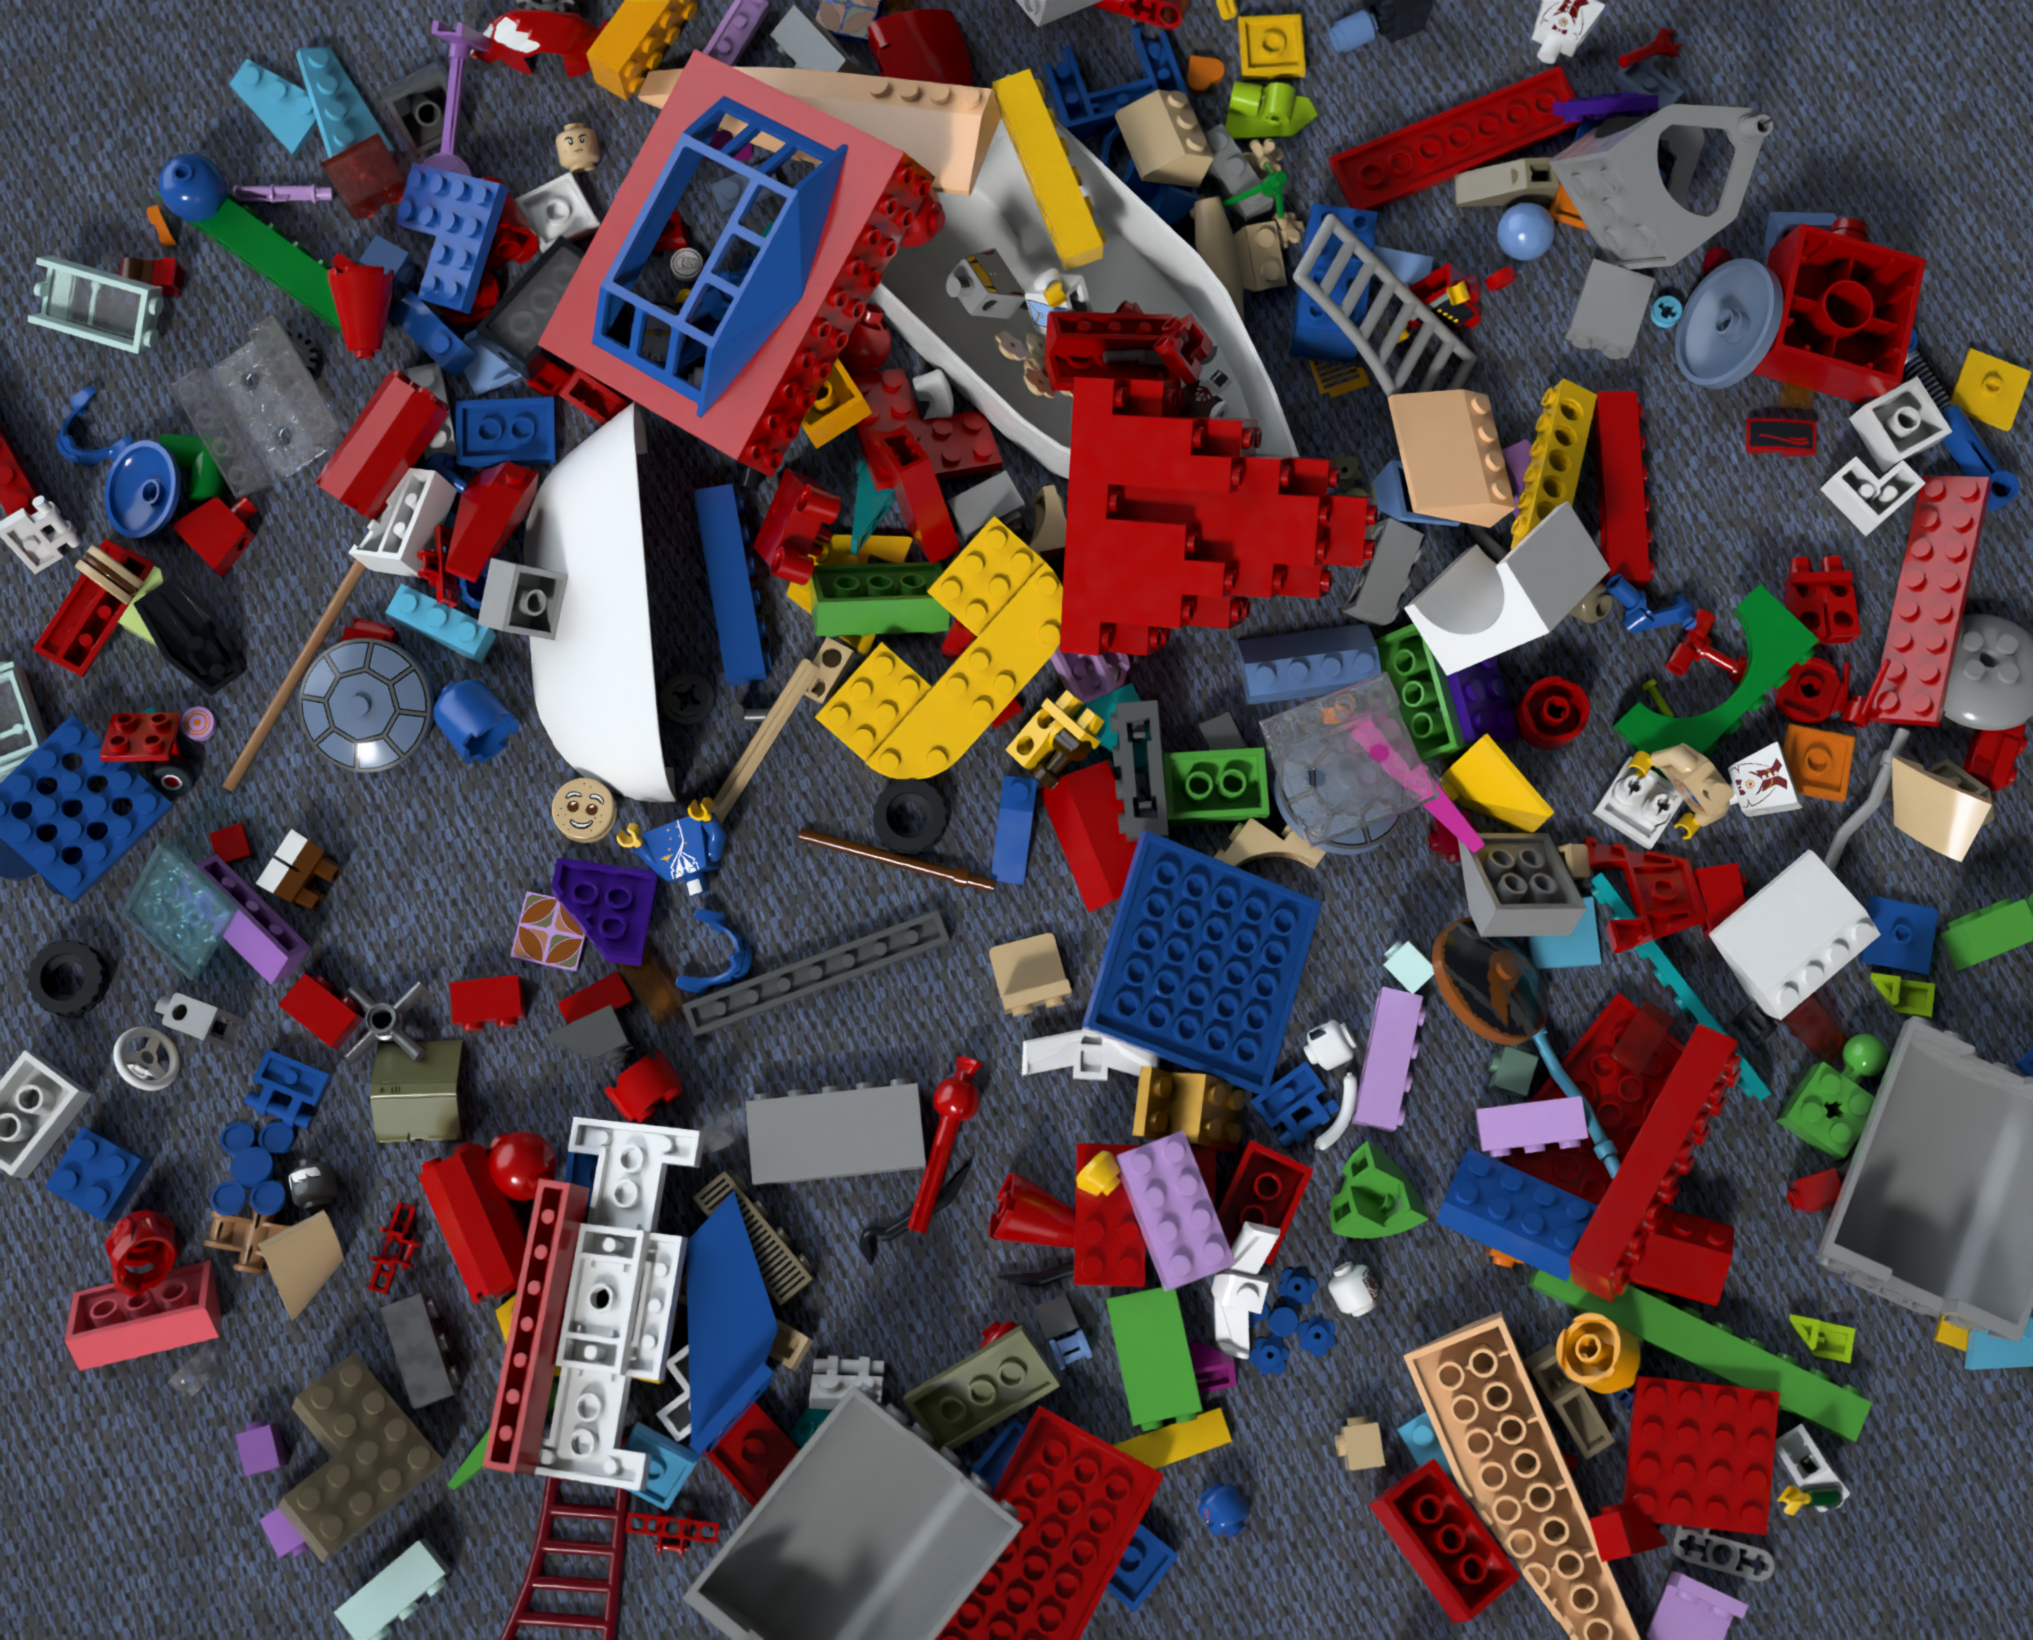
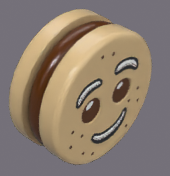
M91 545L87 550L89 554H85L83 561L79 560L75 568L121 602L129 604L133 599L131 596L136 593V588L140 590L144 582L105 552Z
M577 778L565 783L555 794L552 802V816L556 826L566 837L579 843H592L604 838L614 827L617 819V805L610 791L602 783L590 778Z

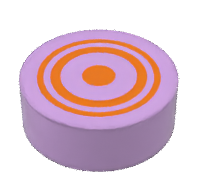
M192 707L181 718L183 733L195 741L209 739L217 728L216 717L204 707Z

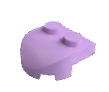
M1060 644L1050 657L1065 689L1076 695L1084 704L1119 689L1125 683L1126 673L1130 668L1127 654L1108 652L1100 656L1062 653L1059 652Z

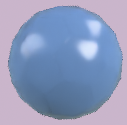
M1519 203L1509 208L1502 215L1497 228L1498 243L1503 251L1513 259L1522 261L1534 260L1550 249L1556 231L1554 220L1548 210L1539 204Z

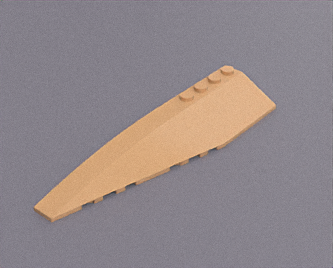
M733 67L904 151L935 176L931 188L936 192L971 196L1002 116L993 89L810 69ZM683 69L649 71L639 92V100L663 109ZM726 113L717 130L720 132L722 129L727 130L735 137L749 124ZM763 131L750 142L773 152H777L786 144ZM798 150L791 157V159L799 162L802 159L813 163L815 168L823 162L801 150Z
M1502 1311L1470 1323L1404 1354V1359L1459 1489L1477 1510L1478 1515L1487 1527L1494 1533L1506 1553L1514 1560L1522 1571L1523 1576L1555 1619L1565 1629L1571 1640H1641L1609 1562H1601L1589 1521V1514Z

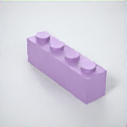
M1382 987L1378 991L1351 1123L1387 1132L1395 1131L1397 1125L1402 1126L1406 1113V1106L1401 1105L1404 1092H1409L1413 1073L1408 1072L1410 1058L1416 1059L1420 1040L1415 1038L1417 1025H1423L1426 1014V1006L1421 1005L1423 996L1412 995L1408 992Z

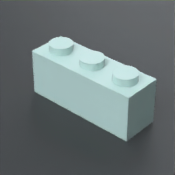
M426 1538L420 1539L339 1607L334 1614L355 1640H382L392 1631L388 1625L397 1617L404 1621L420 1607L416 1601L425 1593L432 1597L448 1583L444 1577L452 1570Z

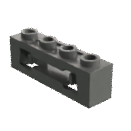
M1157 700L1117 703L1116 713H1110L1111 733L1118 734V746H1113L1112 750L1114 767L1120 766L1121 780H1115L1116 799L1123 800L1124 813H1118L1119 834L1126 833V842L1138 841L1140 832L1146 830L1167 839L1169 833ZM1148 723L1150 739L1146 744L1150 800H1155L1156 818H1152L1151 801L1139 802V817H1134L1133 801H1136L1137 794L1132 742L1145 741L1144 724ZM1127 727H1132V742H1128Z

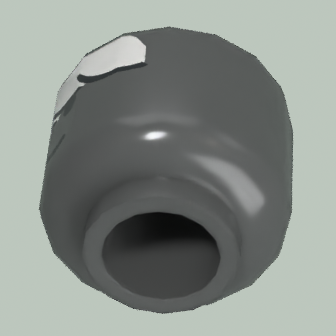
M319 1157L299 1161V1167L289 1174L294 1204L302 1206L304 1211H315L331 1206V1200L338 1195L333 1166L329 1163L320 1162Z

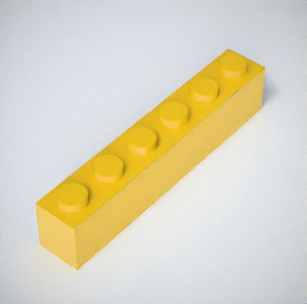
M1027 69L992 82V89L1002 115L1001 119L1064 271L1067 272L1102 259L1103 246L1107 244L1101 225L1095 226L1092 219V215H1094L1092 202L1088 195L1083 197L1079 186H1082L1079 171L1076 166L1071 167L1067 157L1070 156L1067 142L1064 137L1059 138L1055 130L1058 127L1056 116L1052 108L1046 109L1043 101L1045 91L1040 79L1034 80L1031 70Z

